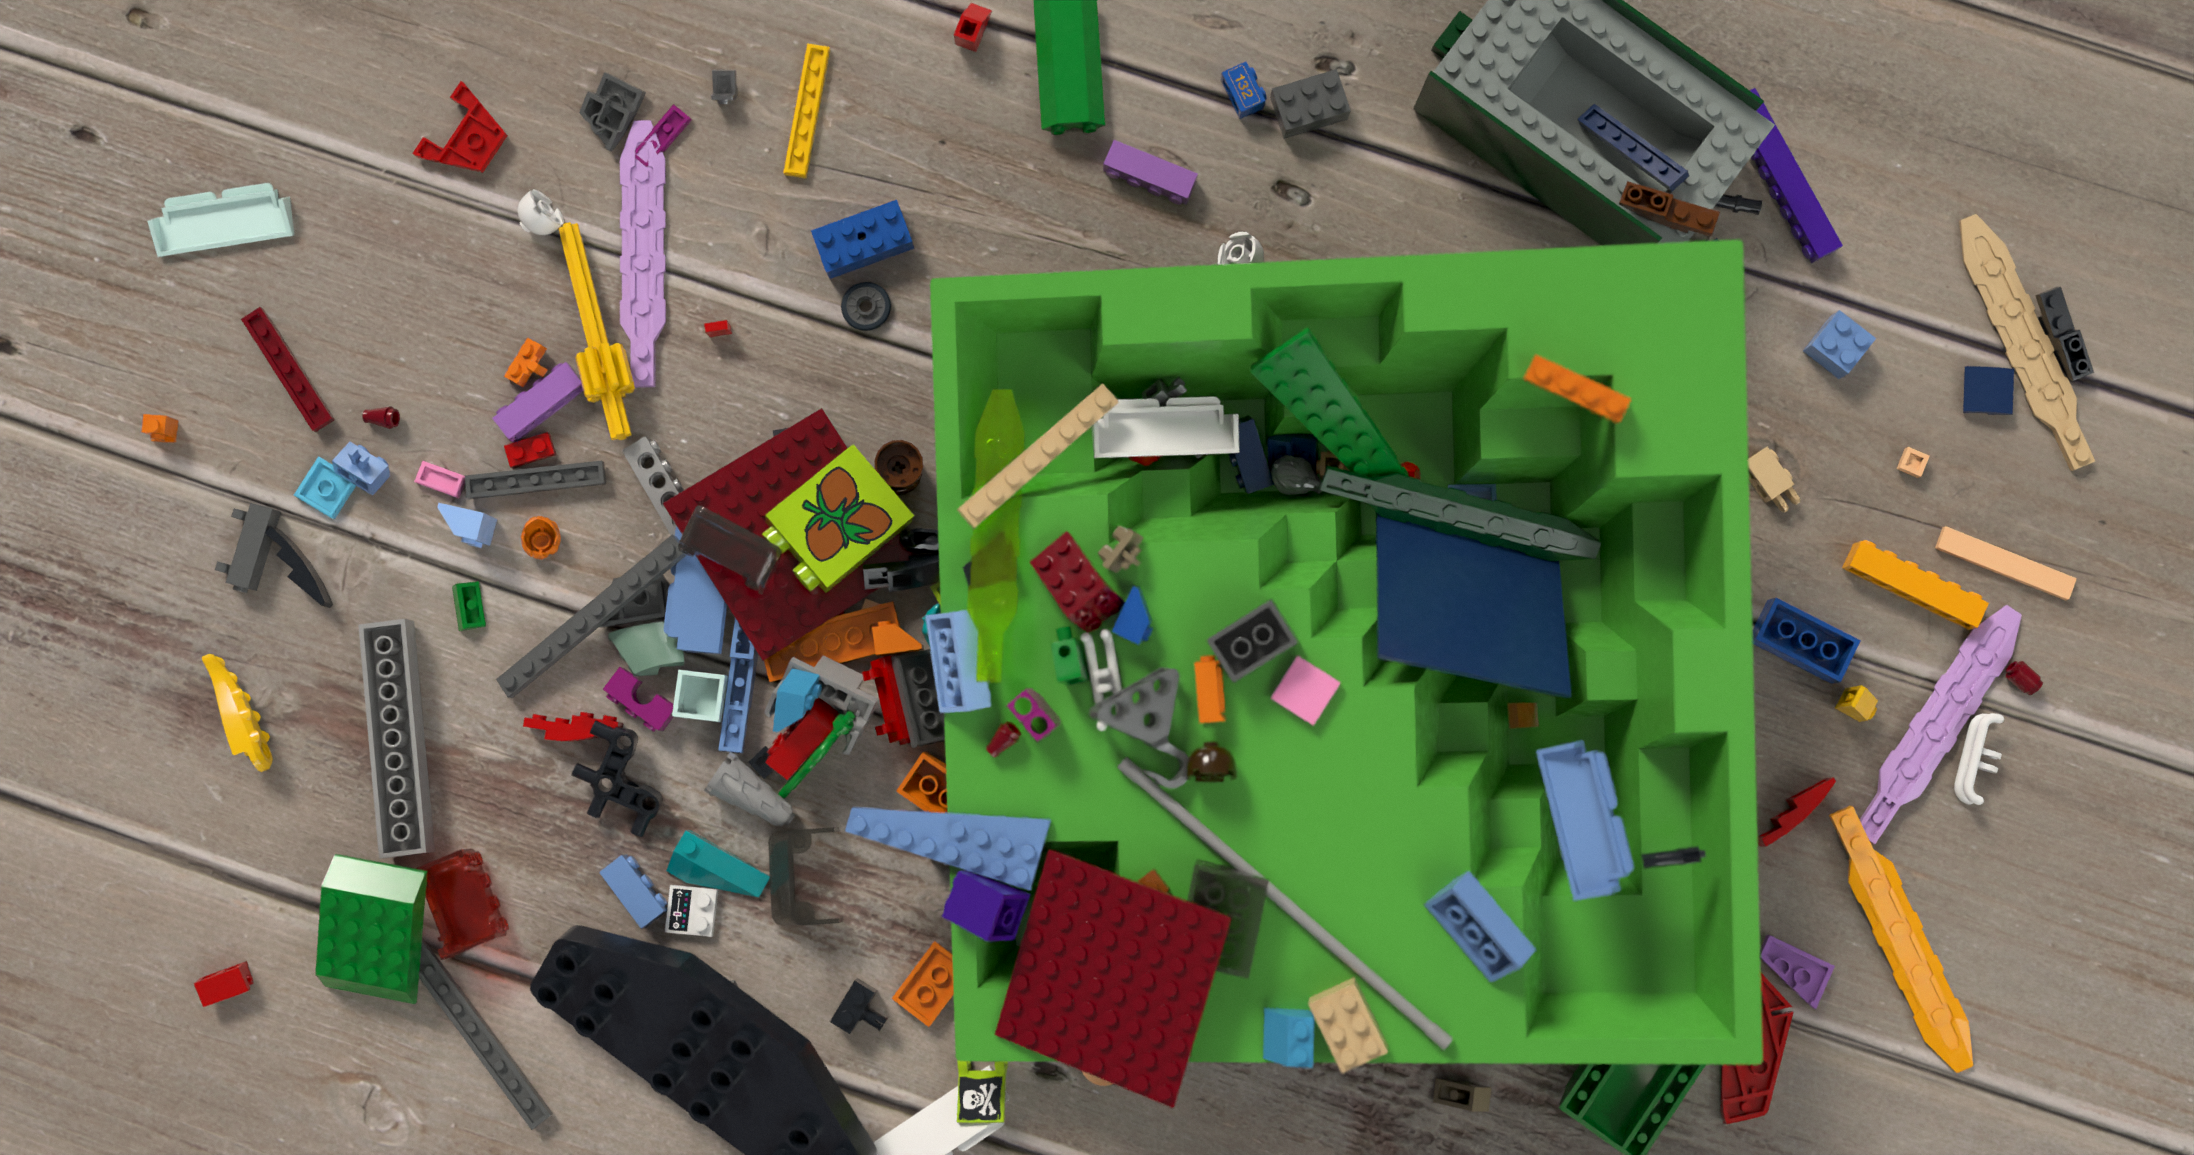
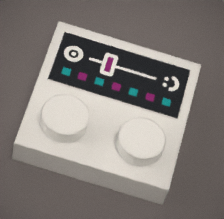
M670 885L665 932L712 937L718 889Z

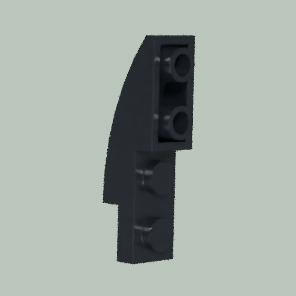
M2055 287L2035 295L2042 314L2038 317V320L2045 335L2049 337L2052 343L2053 353L2068 378L2074 381L2094 373L2081 331L2074 328L2062 288Z
M939 553L909 556V561L863 565L865 589L888 587L889 592L939 582Z

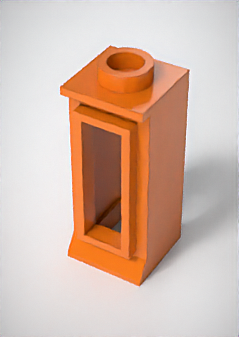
M1215 655L1201 656L1200 661L1195 662L1200 723L1222 722L1227 719L1223 713L1226 710L1222 666H1218L1221 662L1215 659Z

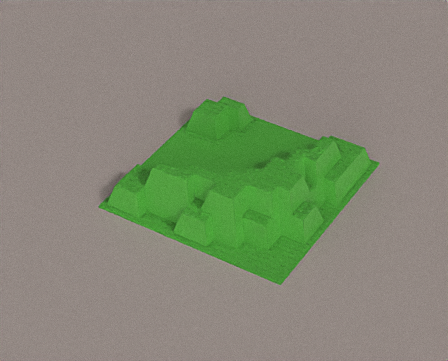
M1741 240L934 278L930 281L941 613L977 609L980 618L981 640L984 645L983 654L987 667V682L991 693V707L964 712L944 713L947 810L949 813L1037 819L1047 818L1051 820L1032 889L1027 890L1002 882L1031 894L1015 939L985 941L951 922L955 1050L958 1061L1059 1062L994 1035L1047 854L1051 849L1133 881H1138L1155 868L1169 886L1168 894L1232 917L1189 1062H1272L1263 1059L1264 1009L1311 1010L1308 1005L1310 997L1353 977L1356 978L1388 1044V1053L1366 1063L1760 1064L1762 1062L1743 242ZM1308 327L1324 349V354L1328 360L1332 361L1341 379L1344 378L1348 384V389L1352 395L1357 397L1362 408L1368 413L1396 454L1399 463L1412 462L1417 465L1420 470L1421 482L1447 489L1448 485L1496 484L1497 500L1537 513L1545 512L1567 518L1601 541L1602 544L1595 559L1559 561L1571 687L1570 698L1379 659L1377 652L1376 511L1366 502L1324 491L1320 494L1308 491L1305 494L1284 495L1272 485L1247 494L1243 488L1239 489L1235 476L1239 474L1236 466L1232 467L1228 456L1230 453L1204 454L1200 458H1197L1194 454L1163 455L1156 462H1152L1148 466H1143L1129 460L1128 457L1094 458L1092 427H1090L976 528L973 529L957 510L1102 384L1105 385L1117 400L1143 399L1142 392L1157 380L1161 379L1169 387L1173 380L1180 377L1185 382L1184 387L1187 391L1179 396V398L1217 397L1220 400V405H1223L1224 415L1238 414V419L1250 415L1254 419L1268 464L1267 439L1269 436L1313 433L1250 372V366ZM1538 355L1631 398L1620 423H1613L1573 401L1523 381L1534 356ZM1318 439V460H1321V452H1327L1329 449ZM1121 526L1127 530L1135 531L1144 538L1138 545L1141 552L1136 557L1141 561V564L1136 566L1131 563L1127 570L1122 567L1118 573H1115L1102 565L1104 561L1100 558L1098 552L1106 544L1113 549L1117 546L1119 542L1112 536L1117 527ZM1068 531L1072 534L1102 578L1125 602L1133 586L1140 587L1152 619L1150 627L1153 628L1147 642L1143 640L1139 645L1112 632L1124 605L1118 613L1106 619L1097 630L1090 632L1089 634L1094 642L1098 669L1108 668L1104 642L1100 636L1101 631L1104 629L1109 630L1113 638L1122 689L1161 667L1176 669L1180 676L1168 742L1183 751L1188 758L1194 750L1204 747L1203 743L1218 742L1219 747H1224L1232 753L1236 762L1237 778L1231 781L1230 776L1224 777V782H1196V777L1192 776L1191 780L1187 779L1183 785L1177 788L1158 786L1430 1021L1436 1023L1453 1039L1444 1050L1142 787L1130 780L1117 768L1128 757L1140 769L1161 775L1165 779H1172L1179 771V762L1176 757L1149 747L1143 741L1109 726L1104 731H1099L1097 729V721L1091 719L1089 714L1090 709L1095 705L1091 680L1069 686L1057 682L1051 648L1052 643L1058 642L1056 629L1066 626L1071 627L1072 637L1082 643L1088 668L1085 647L1081 640V635L1087 632L1066 617L1030 564V561L1063 533ZM1004 532L1018 578L970 592L963 567L971 559H974L985 546L987 547L999 533ZM1273 598L1299 642L1234 683L1222 666L1226 710L1223 713L1227 719L1222 722L1200 723L1195 662L1200 661L1201 656L1215 655L1207 639ZM1071 649L1066 652V657L1070 655ZM1297 656H1300L1341 682L1314 725L1271 699ZM1158 679L1153 685L1155 692L1160 688ZM1026 688H1033L1037 693H1040L1061 719L1059 727L1048 737L1038 742L1007 707ZM1112 690L1103 692L1104 700L1113 695ZM1137 691L1132 697L1134 704L1139 700V693ZM1021 697L1016 700L1014 707L1021 715H1026L1031 711L1032 704L1029 699ZM1537 703L1539 727L1509 728L1508 704ZM1115 704L1111 708L1113 716L1116 715ZM1148 713L1143 718V723L1145 726L1150 721V716ZM1038 716L1031 721L1040 734L1046 732L1048 722L1045 718ZM1009 721L1018 727L1021 736L1017 743L995 758L987 752L986 747L1000 724H1005ZM1583 740L1586 752L1597 750L1606 756L1618 802L1617 806L1613 808L1614 816L1620 817L1623 821L1634 869L1628 876L1618 878L1621 887L1620 891L1609 895L1574 901L1536 751ZM1699 846V850H1705L1706 857L1701 858V862L1684 864L1683 866L1673 865L1644 869L1642 854L1677 850L1678 848ZM949 865L950 892L958 871L967 870ZM1468 871L1478 880L1479 884L1536 949L1521 968L1491 983L1424 905L1451 881ZM1315 1019L1313 1063H1337Z

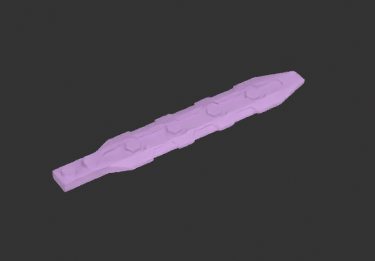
M651 120L633 122L620 158V184L622 185V211L620 212V228L622 229V255L620 256L622 300L620 301V324L631 341V374L635 388L655 387V342L666 323V300L664 299V272H666V256L664 255V228L666 227L664 184L666 183V171L663 152H660L658 155L656 153L660 147L656 133L648 141H645L646 144L636 154L645 162L649 160L648 167L635 158L636 148L653 129ZM652 140L657 142V147L655 149L652 142H650Z
M2005 605L1980 623L1978 628L1971 630L1959 648L1957 657L1945 675H1941L1933 687V693L1921 711L1916 713L1908 725V731L1896 749L1890 752L1879 769L1877 794L1859 819L1871 844H1876L1901 805L1920 797L1932 779V773L1944 755L1949 753L1957 741V735L1969 717L1974 715L1982 703V697L2011 659L2022 615L2008 605Z

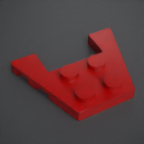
M460 81L450 98L469 111L444 148L423 137L412 154L420 159L483 173L508 135L465 83Z

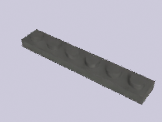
M602 460L465 475L466 498L469 500L606 485L605 465Z

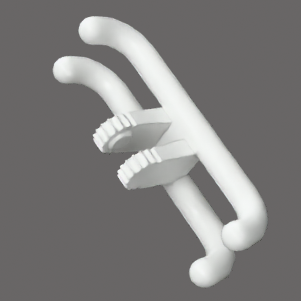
M1107 629L1102 630L1100 633L1104 642L1108 668L1098 669L1094 642L1089 633L1081 635V640L1085 647L1095 705L1104 700L1103 692L1112 690L1113 694L1122 690L1114 642L1111 632ZM1115 703L1116 714H1117V712H1118V705H1117V703ZM1097 722V729L1104 731L1107 726Z
M1982 713L1976 715L1969 724L1954 783L1956 796L1966 804L1971 805L1974 803L1981 805L1984 802L1983 797L1977 795L1973 789L1978 769L1991 773H1997L1998 771L1997 767L1981 762L1980 759L1981 755L1991 759H2001V753L1983 748L1989 725L1991 723L2000 724L2004 721V717L2000 714Z

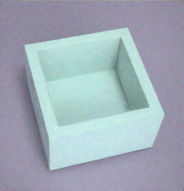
M678 670L672 716L722 723L729 676Z

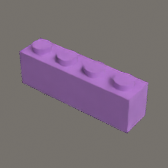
M1113 140L1103 164V171L1109 177L1114 179L1120 177L1127 180V183L1133 187L1138 188L1142 186L1147 188L1149 193L1156 196L1164 195L1169 197L1171 202L1179 205L1181 203L1187 205L1198 176L1193 171L1116 140Z
M567 362L556 365L551 370L552 373L547 377L536 380L530 390L521 392L515 397L513 403L509 406L501 407L496 412L497 415L492 419L510 441L514 443L522 439L583 392L579 375Z

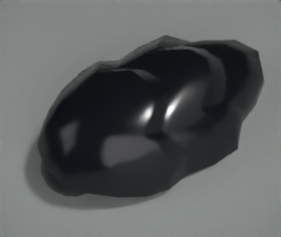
M915 528L908 532L904 530L900 533L902 546L912 553L934 554L939 552L938 530Z

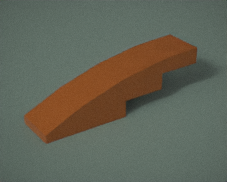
M1537 703L1508 704L1509 728L1539 727Z

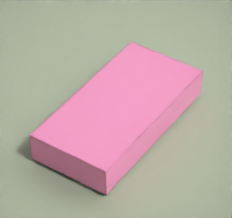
M422 461L414 482L459 499L465 485V476Z

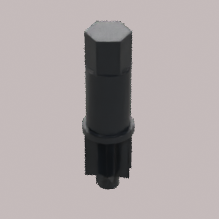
M1699 846L1678 848L1677 850L1642 854L1644 869L1673 865L1683 866L1684 864L1701 862V858H1705L1706 853L1705 850H1699Z

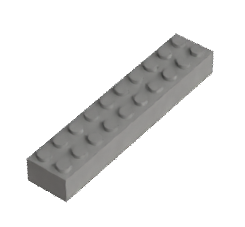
M400 619L360 624L358 626L379 859L435 852L414 621Z

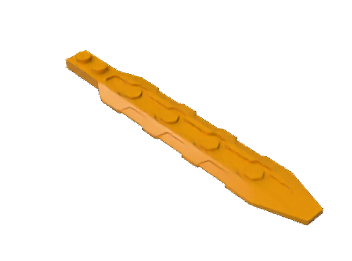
M1850 805L1830 814L1829 817L1849 857L1848 883L1857 902L1861 903L1873 928L1872 933L1878 946L1882 947L1893 970L1892 975L1907 999L1914 1014L1913 1019L1923 1040L1956 1073L1973 1067L1969 1021L1958 998H1955L1943 974L1944 969L1938 956L1933 953L1917 913L1913 911L1902 888L1903 883L1893 862L1873 849L1853 806Z

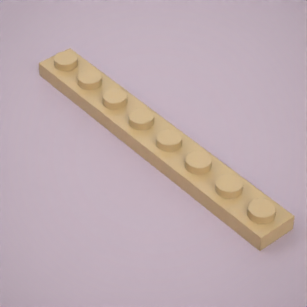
M1104 384L1099 386L957 510L973 529L976 528L1116 406L1119 401Z

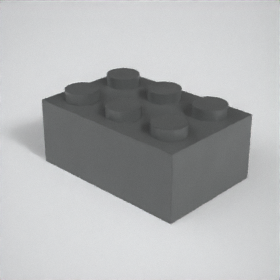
M1337 69L1272 88L1270 95L1283 139L1348 120L1351 112Z
M1272 598L1208 638L1207 642L1234 683L1297 644L1299 640Z

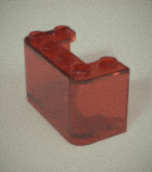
M460 849L415 868L427 871L425 897L440 937L437 939L439 942L443 941V947L438 949L442 961L455 958L506 936V930H509L506 918L502 917L499 911V899L496 895H493L490 888L492 886L491 878L483 870L482 864L484 861L479 851L475 852L474 849Z

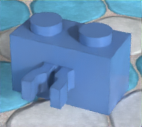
M349 442L332 460L335 473L372 496L390 477L388 463L383 458H376L365 447L357 446L352 442Z

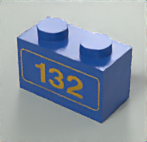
M1247 62L1223 71L1221 74V82L1239 119L1264 109L1265 100L1267 99L1263 87L1259 88L1256 82L1257 75L1254 68H1249Z

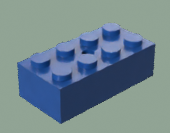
M897 200L811 230L829 279L915 249Z
M1776 597L1767 600L1752 630L1754 645L1831 684L1842 681L1861 641Z

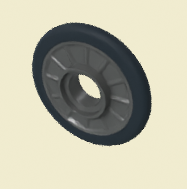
M861 282L853 285L846 291L841 302V311L845 321L850 326L861 331H870L879 328L886 322L891 311V301L889 295L881 286L872 282ZM863 301H870L872 309L868 312H863L860 310V304Z

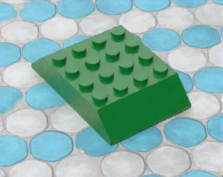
M340 854L334 855L322 883L315 975L325 987L410 1004L417 1003L427 871Z
M1580 1064L1566 1084L1558 1108L1622 1154L1646 1155L1706 1064Z

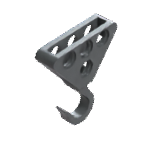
M1161 667L1094 705L1090 709L1089 714L1091 719L1143 741L1149 747L1176 757L1179 762V771L1172 779H1165L1161 775L1143 770V772L1153 778L1160 786L1177 788L1187 781L1186 768L1188 756L1168 742V735L1180 675L1176 669ZM1158 679L1160 688L1155 692L1153 685ZM1137 691L1139 693V700L1134 704L1132 697ZM1117 703L1118 712L1113 716L1111 708ZM1148 713L1150 716V721L1145 726L1143 723V718Z

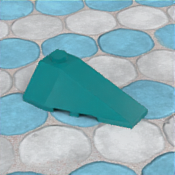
M692 830L684 832L673 851L666 870L686 883L754 897H760L771 876Z

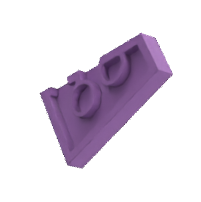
M1766 935L1760 949V959L1808 1005L1816 1009L1835 966L1770 935Z

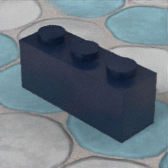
M1250 415L1239 418V453H1230L1228 456L1232 467L1236 466L1239 475H1236L1235 478L1239 489L1243 488L1249 494L1272 486L1274 483L1254 419Z

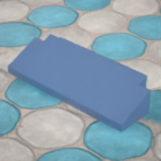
M676 527L675 536H677L686 549L688 555L671 568V574L675 576L674 583H671L668 588L664 632L668 637L678 638V650L693 653L722 654L727 604L678 527Z
M1583 740L1536 751L1574 901L1609 895L1620 891L1621 887L1618 878L1628 876L1633 871L1634 864L1623 821L1620 817L1614 816L1613 808L1617 806L1618 802L1605 754L1597 750L1586 752Z

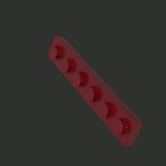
M259 307L241 319L311 430L317 432L335 420L265 310Z

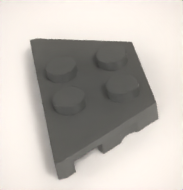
M662 575L599 628L665 618L670 583ZM613 578L612 583H614L618 578Z

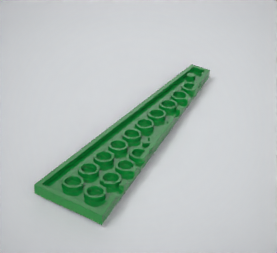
M1308 327L1250 366V372L1351 472L1369 477H1379L1395 473L1408 476V471L1404 466H1401L1388 442L1368 413L1362 408L1357 397L1352 395L1348 389V384L1344 378L1341 379L1332 361L1328 360L1324 354V349Z

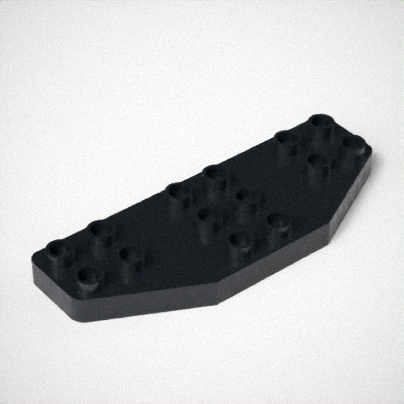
M582 925L572 926L552 945L530 984V991L537 1002L544 1008L551 1009L571 1024L581 1036L591 1039L647 1081L657 1093L667 1096L687 1111L694 1121L707 1126L744 1155H877V1148L811 1041L693 953Z

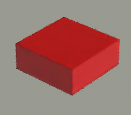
M727 320L704 323L705 333L709 337L732 334L731 325Z

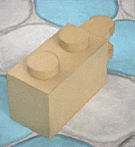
M1767 446L1748 458L1749 482L1764 503L1773 500L1778 509L1785 513L1789 507L1780 494L1784 492L1791 503L1795 505L1800 503V497L1792 487L1794 485L1792 475L1787 469H1783L1778 462L1777 454Z

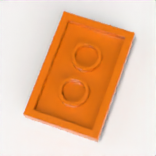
M934 941L891 998L928 1027L931 1026L954 995L952 953L937 941Z

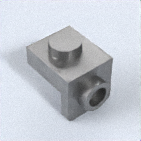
M712 70L713 94L711 95V100H718V104H731V100L737 98L736 70Z

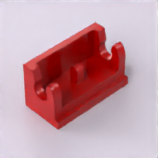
M245 961L203 976L193 984L202 1006L206 1007L248 992L250 990L249 985L254 983L248 963Z

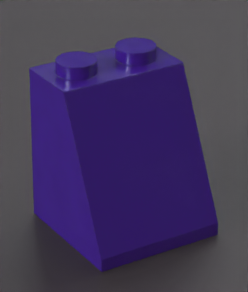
M958 871L953 880V887L949 898L945 902L942 917L985 941L1014 940L1031 894L971 871Z

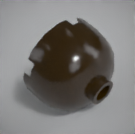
M1218 742L1203 743L1204 747L1194 750L1187 760L1188 780H1191L1192 776L1196 777V782L1212 783L1224 782V777L1230 776V781L1237 778L1236 762L1232 753L1224 747H1219Z

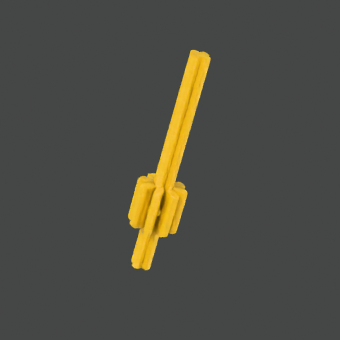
M564 223L563 227H559L558 230L588 346L584 349L585 352H579L575 357L584 395L589 402L594 403L601 400L611 440H624L632 434L623 398L626 397V393H632L635 390L626 350L619 343L609 345L579 224Z

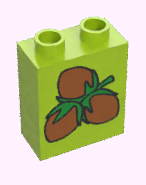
M853 444L765 515V523L770 528L763 532L762 536L779 556L786 550H789L800 562L792 571L808 591L811 592L819 585L827 593L912 522L914 515Z

